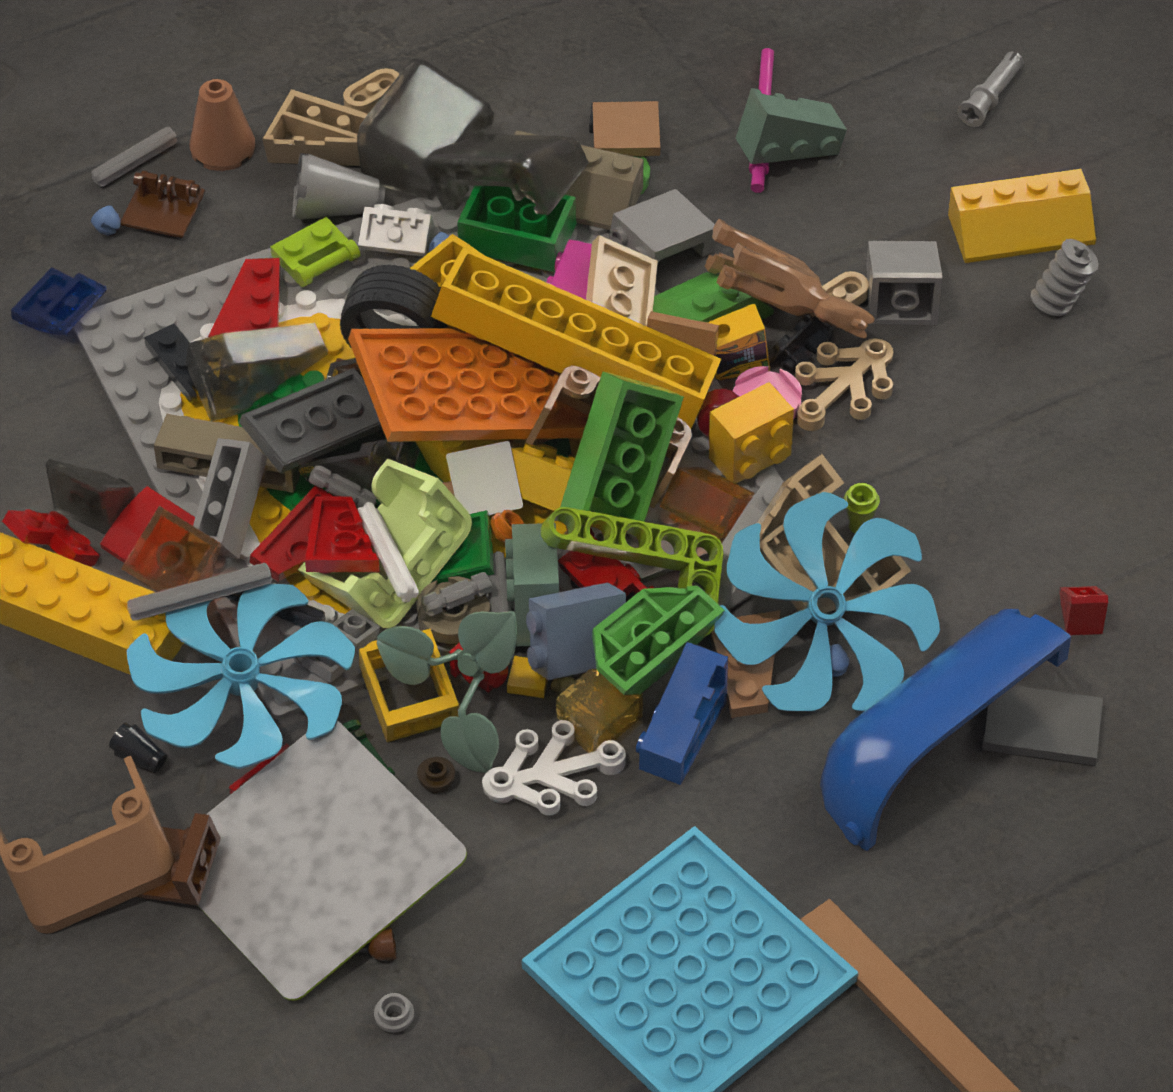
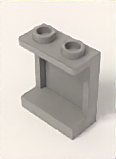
M677 189L613 213L609 240L655 259L658 262L691 247L703 257L713 252L715 241L712 235L715 224Z

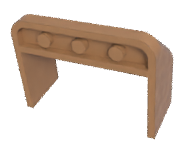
M569 366L565 368L552 389L526 443L533 445L556 399L589 416L601 377L582 367ZM678 417L665 455L669 460L654 490L649 506L653 509L674 476L692 436L690 427Z
M131 756L124 758L135 788L121 794L114 801L112 815L116 825L45 856L36 841L29 838H21L9 843L0 828V855L32 926L38 932L46 934L56 932L171 880V870L176 859Z

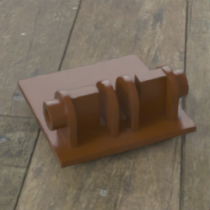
M145 170L141 173L136 172L133 184L138 187L121 219V226L183 238L206 192L205 189L195 184L194 180L178 179L175 176H171L168 180L165 174H161L158 180V174L148 173Z

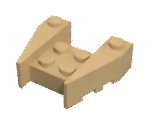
M823 454L810 461L782 483L757 522L761 525L760 552L764 559L780 574L812 592L817 588L793 553L787 541L783 523L787 511L796 503L822 492L832 493L844 484ZM829 520L823 532L822 552L828 586L835 587L849 546ZM901 556L886 557L874 563L854 581L843 594L845 600H853L863 595L889 588L911 570ZM818 599L817 606L822 613L828 614L836 611V606L831 599ZM791 601L797 609L795 613L807 608L808 602Z

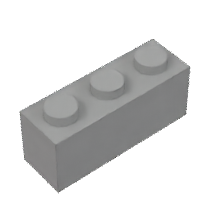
M222 438L217 440L189 538L192 543L206 554L240 558L267 457L250 442Z

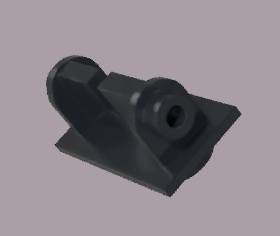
M808 314L805 315L793 328L797 332L790 338L785 334L774 345L772 349L776 354L769 361V365L771 366L778 360L781 362L782 370L795 373L796 366L799 363L807 362L813 356L804 347L805 345L815 354L821 343L829 342L832 339L834 331L830 324L822 323L816 316L811 318Z

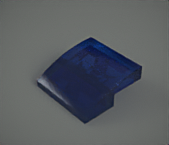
M51 267L11 309V317L13 320L39 331L66 335L107 291L106 286L79 272L72 278Z

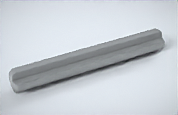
M261 563L133 598L127 601L128 613L132 621H138L268 585L272 582L271 572L266 563Z

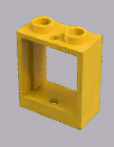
M431 629L423 630L422 632L432 640L434 645L431 657H441ZM377 640L359 649V668L386 742L441 727L443 720L449 716L458 717L459 703L444 663L437 666L430 665V675L439 697L389 711L374 671L386 667L377 647Z

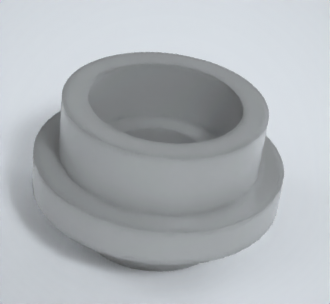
M387 994L375 1006V1022L381 1029L387 1032L403 1031L411 1025L414 1019L413 1005L401 994ZM393 1012H397V1013L401 1014L400 1016H397V1017H389V1016H388L390 1013H393Z

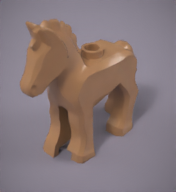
M718 219L713 228L712 238L714 241L734 249V258L719 252V254L715 253L714 256L709 254L706 260L705 267L708 272L720 273L717 279V284L727 290L735 289L796 316L814 314L820 320L863 339L867 337L865 329L874 322L875 318L873 315L851 302L827 293L822 288L820 278L800 259L776 249L754 236L741 232L728 225L725 221Z

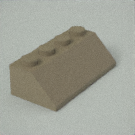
M516 130L505 154L500 180L576 197V223L610 230L613 213L636 205L643 189L644 159Z

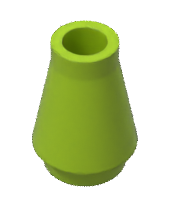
M854 484L844 495V500L848 502L846 512L849 520V529L856 534L860 526L866 521L873 519L880 498L876 490L869 484Z

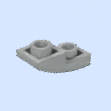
M353 609L332 623L355 646L353 663L359 658V649L372 642L380 632L379 625ZM306 656L302 659L303 667L328 683L333 682L346 671L339 664L326 657Z

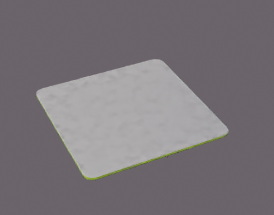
M337 721L333 731L324 736L308 740L306 739V734L303 735L206 814L210 815L221 840L198 907L285 999L295 1001L306 996L465 862L467 851L465 846Z

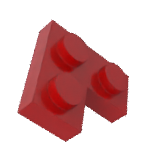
M30 509L25 511L8 510L2 520L23 543L49 545L58 555L89 567L95 566L100 557L90 546V540L73 530L68 525L69 520L58 512L40 513Z

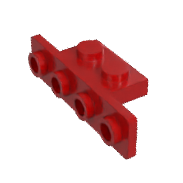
M590 527V534H591V536H592L595 540H597V539L594 537L595 534H594L592 528ZM569 551L558 560L559 567L580 588L608 582L625 592L626 596L631 592L636 595L642 589H647L641 582V577L635 568L629 563L624 566L617 559Z

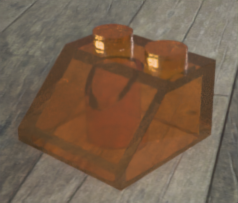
M678 467L670 481L660 507L670 512L669 518L683 525L692 523L701 528L699 532L714 535L720 540V538L727 537L755 493L704 467Z
M159 506L121 569L159 592L212 577L222 543Z

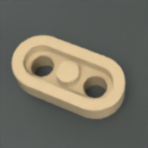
M388 68L374 71L345 89L343 94L344 106L364 113H371L400 95L402 91L400 74Z
M849 271L838 275L823 285L822 288L831 296L840 297L859 306L868 297L869 282L861 273Z

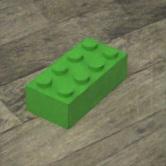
M603 371L560 507H570L645 522L684 396L660 386Z

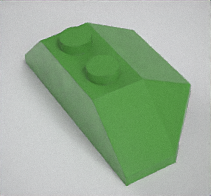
M709 272L655 295L653 312L706 323L751 304L756 305L761 320L773 315L774 309L766 302L746 293L720 287L717 284L719 274Z
M687 586L686 589L674 587L642 589L593 628L592 639L596 668L623 695L641 694L677 665L686 643L689 642L697 645L723 615L725 610L699 586Z

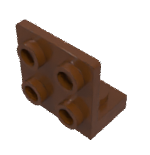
M195 813L191 826L185 830L162 827L176 859L171 870V880L136 897L199 906L221 837L210 815Z

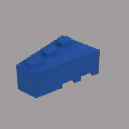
M689 642L686 643L661 701L653 713L647 732L643 731L638 739L636 752L639 753L640 770L676 784H682L727 702V656Z

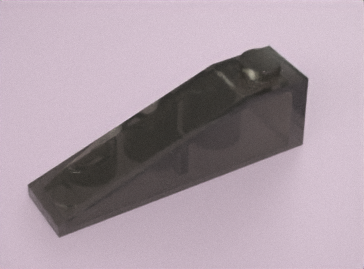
M309 323L223 333L189 343L185 364L210 421L213 422L244 413L253 406L255 401L266 394L270 395L276 391L278 386L292 376L299 375L328 354V350L316 324Z

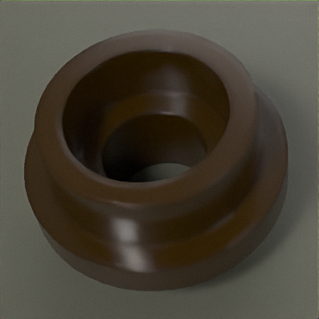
M430 757L419 765L417 778L421 786L427 791L441 793L446 791L454 782L455 768L446 758Z

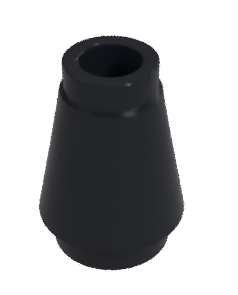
M123 723L113 734L109 743V748L114 750L116 757L124 760V758L131 756L135 765L150 770L153 773L158 772L167 759V754L136 724L131 726L128 723Z

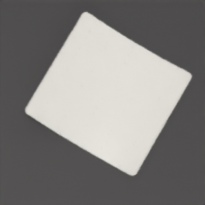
M509 441L448 453L446 455L455 498L469 514L487 510L489 515L498 512L501 513L504 510H515L523 507Z

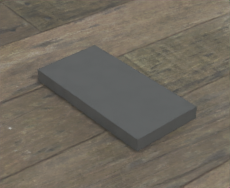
M355 368L242 414L239 421L240 425L280 474L382 430L364 379Z

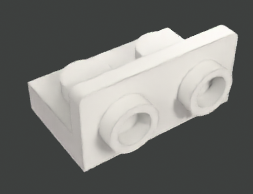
M376 204L374 208L364 207L358 246L363 250L424 257L427 255L430 231L434 230L435 223L431 214H427V211L419 208H408L407 211L394 210L392 206L385 204Z

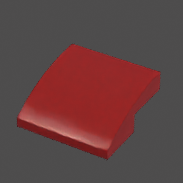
M146 486L121 512L105 534L100 545L103 550L154 583L178 561L177 551L189 541L195 517Z

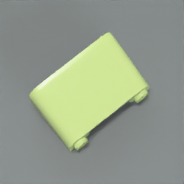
M387 458L373 477L372 492L381 503L377 509L419 590L418 596L412 598L408 603L402 602L401 598L397 596L380 560V572H332L329 574L306 572L305 562L298 569L309 582L382 628L394 627L402 620L417 601L421 591L432 582L466 539L472 526L469 512L439 478Z

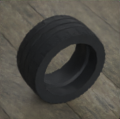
M377 265L362 271L353 282L342 309L340 331L344 340H346V343L351 348L348 340L351 329L447 328L448 325L431 317L441 287L428 278V276L423 275V273L404 266ZM373 309H385L403 314L418 326L400 325L388 321L378 315Z

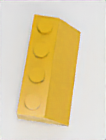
M1082 169L951 187L948 216L965 263L1062 249V243L1066 239L1078 240L1086 246L1096 243L1091 193Z

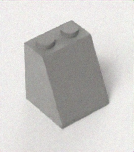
M868 241L866 262L867 280L869 282L868 312L875 318L871 324L937 325L942 270L936 241Z

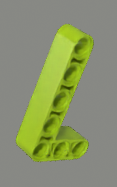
M570 507L556 509L542 523L540 529L541 537L548 546L680 571L678 588L686 589L687 586H692V582H697L703 586L705 593L718 604L723 545L714 535ZM554 521L563 522L567 526L568 535L557 532L554 527ZM590 527H595L602 532L603 541H597L591 536ZM625 534L635 536L639 547L633 548L627 544ZM665 540L672 545L674 549L673 555L663 551L661 541ZM696 547H701L707 551L709 561L701 560L698 557ZM714 626L708 631V633L703 637V639L714 630Z

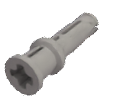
M1008 52L987 80L972 89L970 98L963 101L957 109L958 116L963 123L971 127H979L983 124L986 113L992 111L997 106L1000 93L1023 67L1024 60L1020 54L1017 53L1012 61H1010L1014 52Z

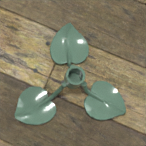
M480 611L469 614L461 621L458 628V638L463 650L457 649L455 652L439 658L431 657L434 650L433 642L424 632L418 629L399 626L388 628L377 636V647L382 660L392 676L402 683L409 685L422 683L430 675V665L437 666L452 660H458V668L464 675L473 676V681L458 709L459 717L449 716L443 720L440 730L441 739L448 754L460 765L476 772L487 773L492 769V764L498 753V733L489 719L478 713H470L466 716V709L480 681L484 679L483 672L498 673L503 671L512 661L517 641L515 612Z

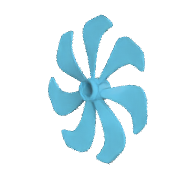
M827 492L813 495L793 505L787 511L783 523L784 532L793 553L817 588L814 592L783 576L764 559L760 552L761 525L759 523L750 525L735 534L728 557L727 576L737 589L765 598L808 602L807 608L772 622L760 624L743 623L732 615L724 605H720L725 611L715 622L714 632L724 647L738 662L745 665L762 663L788 643L810 619L817 623L806 660L795 677L786 683L762 687L766 698L778 710L815 711L822 708L830 699L832 692V663L827 626L833 624L838 627L856 655L863 675V686L857 699L852 704L853 710L866 711L901 684L904 677V669L898 657L873 637L843 619L842 616L845 611L879 614L903 622L910 627L918 642L919 649L923 652L931 646L940 632L934 600L929 591L920 585H898L875 591L853 600H845L843 595L845 591L874 563L889 556H901L916 562L921 561L922 554L916 535L889 520L874 518L860 526L849 545L836 586H828L822 552L823 532L827 521L841 510L847 508L848 502ZM818 599H831L836 606L835 613H822L817 606Z
M268 584L243 592L237 608L240 647L230 649L220 639L209 623L207 608L212 600L166 613L167 627L176 638L189 647L222 663H180L164 659L155 653L150 644L149 637L145 633L140 635L127 649V661L132 681L136 687L148 693H172L221 679L198 702L179 713L167 715L145 708L141 710V718L146 733L163 742L180 748H191L201 744L216 726L229 694L241 696L244 714L241 737L235 745L215 755L216 761L237 769L249 767L270 759L282 747L283 738L278 726L254 692L259 682L288 697L304 711L308 717L306 739L308 740L319 738L333 731L342 706L341 693L330 684L260 673L261 666L297 657L319 656L326 657L339 664L345 670H349L355 656V646L336 626L329 622L319 621L304 626L257 659L253 649L267 622L283 609L308 604L307 597L298 588L289 584Z

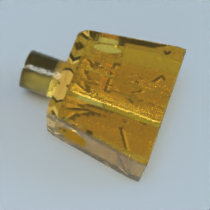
M596 668L589 669L578 680L573 679L571 676L555 678L551 683V690L559 695L556 700L558 721L566 720L573 724L574 739L587 753L595 752L598 746L605 741H615L643 716V694L623 695Z

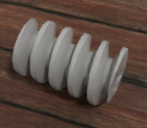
M1066 239L1062 243V249L1056 252L1055 259L1050 261L1049 269L1043 272L1042 278L1036 283V288L1031 291L1030 297L1036 307L1050 315H1066L1072 309V305L1078 300L1079 295L1084 291L1085 285L1088 284L1092 275L1098 269L1099 263L1094 252L1078 240Z

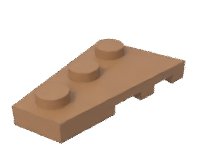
M781 610L736 618L743 623L749 624L767 623L780 619ZM713 630L709 635L714 652L728 657L727 704L731 718L767 713L769 700L764 695L762 687L772 684L775 654L757 665L742 664L733 658Z

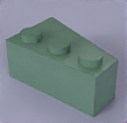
M751 88L735 139L751 164L838 155L847 129L829 103L798 98L796 101L786 99L780 93H775L771 96L762 94L759 89Z
M542 523L512 524V539H505L507 602L515 601L517 622L516 647L530 646V631L526 624V615L529 612V598L559 592L557 548L548 546L543 541L540 530Z

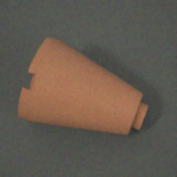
M220 79L207 81L200 87L189 144L192 158L195 161L197 159L202 162L204 168L209 170L226 171L236 169L241 166L242 160L248 156L250 159L253 156L256 147L255 137L232 86L227 81Z

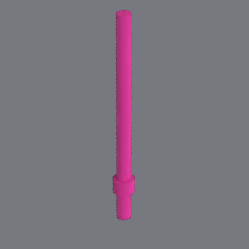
M770 48L762 50L759 90L762 94L771 95L774 51ZM749 162V172L752 174L751 190L755 193H761L764 190L765 175L769 172V163L751 164Z

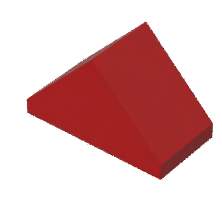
M1097 586L1060 587L1065 632L1069 635L1103 634L1108 607V595Z

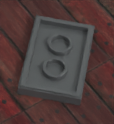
M1014 685L988 705L982 750L1095 766L1103 698Z

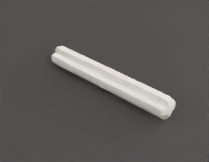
M366 502L364 507L358 508L362 519V526L366 534H368L371 544L397 596L401 598L402 602L408 603L412 598L418 596L419 590L378 509L375 508L373 503Z

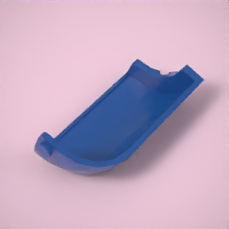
M1003 609L997 614L989 616L851 721L830 746L820 781L825 809L843 831L847 840L853 845H859L866 851L876 844L877 827L882 810L892 792L908 771L930 750L1046 660L1056 667L1066 661L1069 654L1071 635L1039 615L1035 614L1028 618L1021 615L1019 609Z

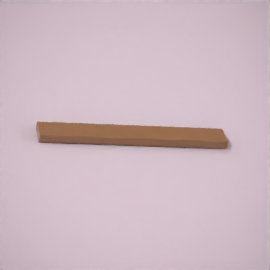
M828 899L800 919L859 972L855 984L961 1092H1021L831 899Z

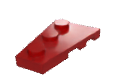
M280 258L245 259L208 335L209 345L279 343Z
M352 496L315 497L305 556L306 572H319L322 574L332 572H380L379 559L371 548V540L368 534H365L362 527V519Z

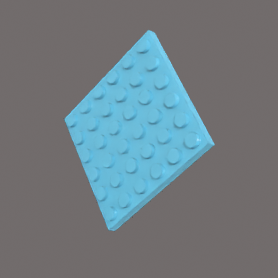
M696 826L692 827L522 959V969L652 1092L724 1091L857 982L859 973Z

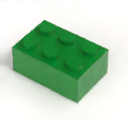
M479 175L458 219V238L487 257L555 272L557 254L559 251L564 252L567 242L576 227V197Z

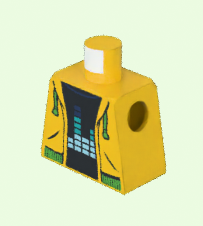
M755 304L748 305L707 322L719 325L716 357L721 358V361L714 375L716 379L735 378L744 371L759 366H766L768 371H770L765 327Z

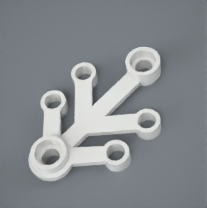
M560 720L552 726V739L533 768L519 771L528 755H532L538 750V735L532 730L525 729L516 735V748L504 766L492 768L484 775L482 781L483 791L496 803H507L516 798L538 808L544 815H554L560 810V795L558 792L574 798L579 805L589 806L597 799L596 784L587 779L575 782L563 776L596 767L606 775L618 774L624 769L626 764L625 749L618 742L608 740L599 745L595 752L556 761L564 748L570 745L575 738L573 724L566 720ZM560 731H566L569 734L562 736L557 733ZM529 740L533 743L529 745H524L521 742ZM612 753V754H615V755H613V756H608V755H606V754ZM504 781L506 783L498 784L497 782ZM539 783L551 789L537 792L526 785ZM583 790H588L591 792V794L582 795L580 794V792ZM545 800L554 801V803L550 805L544 804L543 802Z

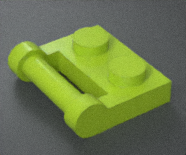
M327 217L270 246L271 256L273 258H280L282 268L301 287L311 284L313 278L347 260L352 262L361 256L355 241L352 239L348 240Z

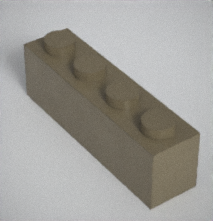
M166 414L154 443L157 468L203 477L208 475L218 438L250 442L259 451L262 452V450L243 427ZM267 458L259 487L294 493L304 464L280 474Z

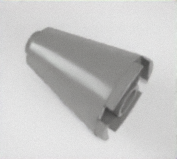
M300 153L296 175H298L297 183L294 186L293 219L304 220L363 214L364 207L374 208L376 204H383L385 187L379 186V179L309 153Z

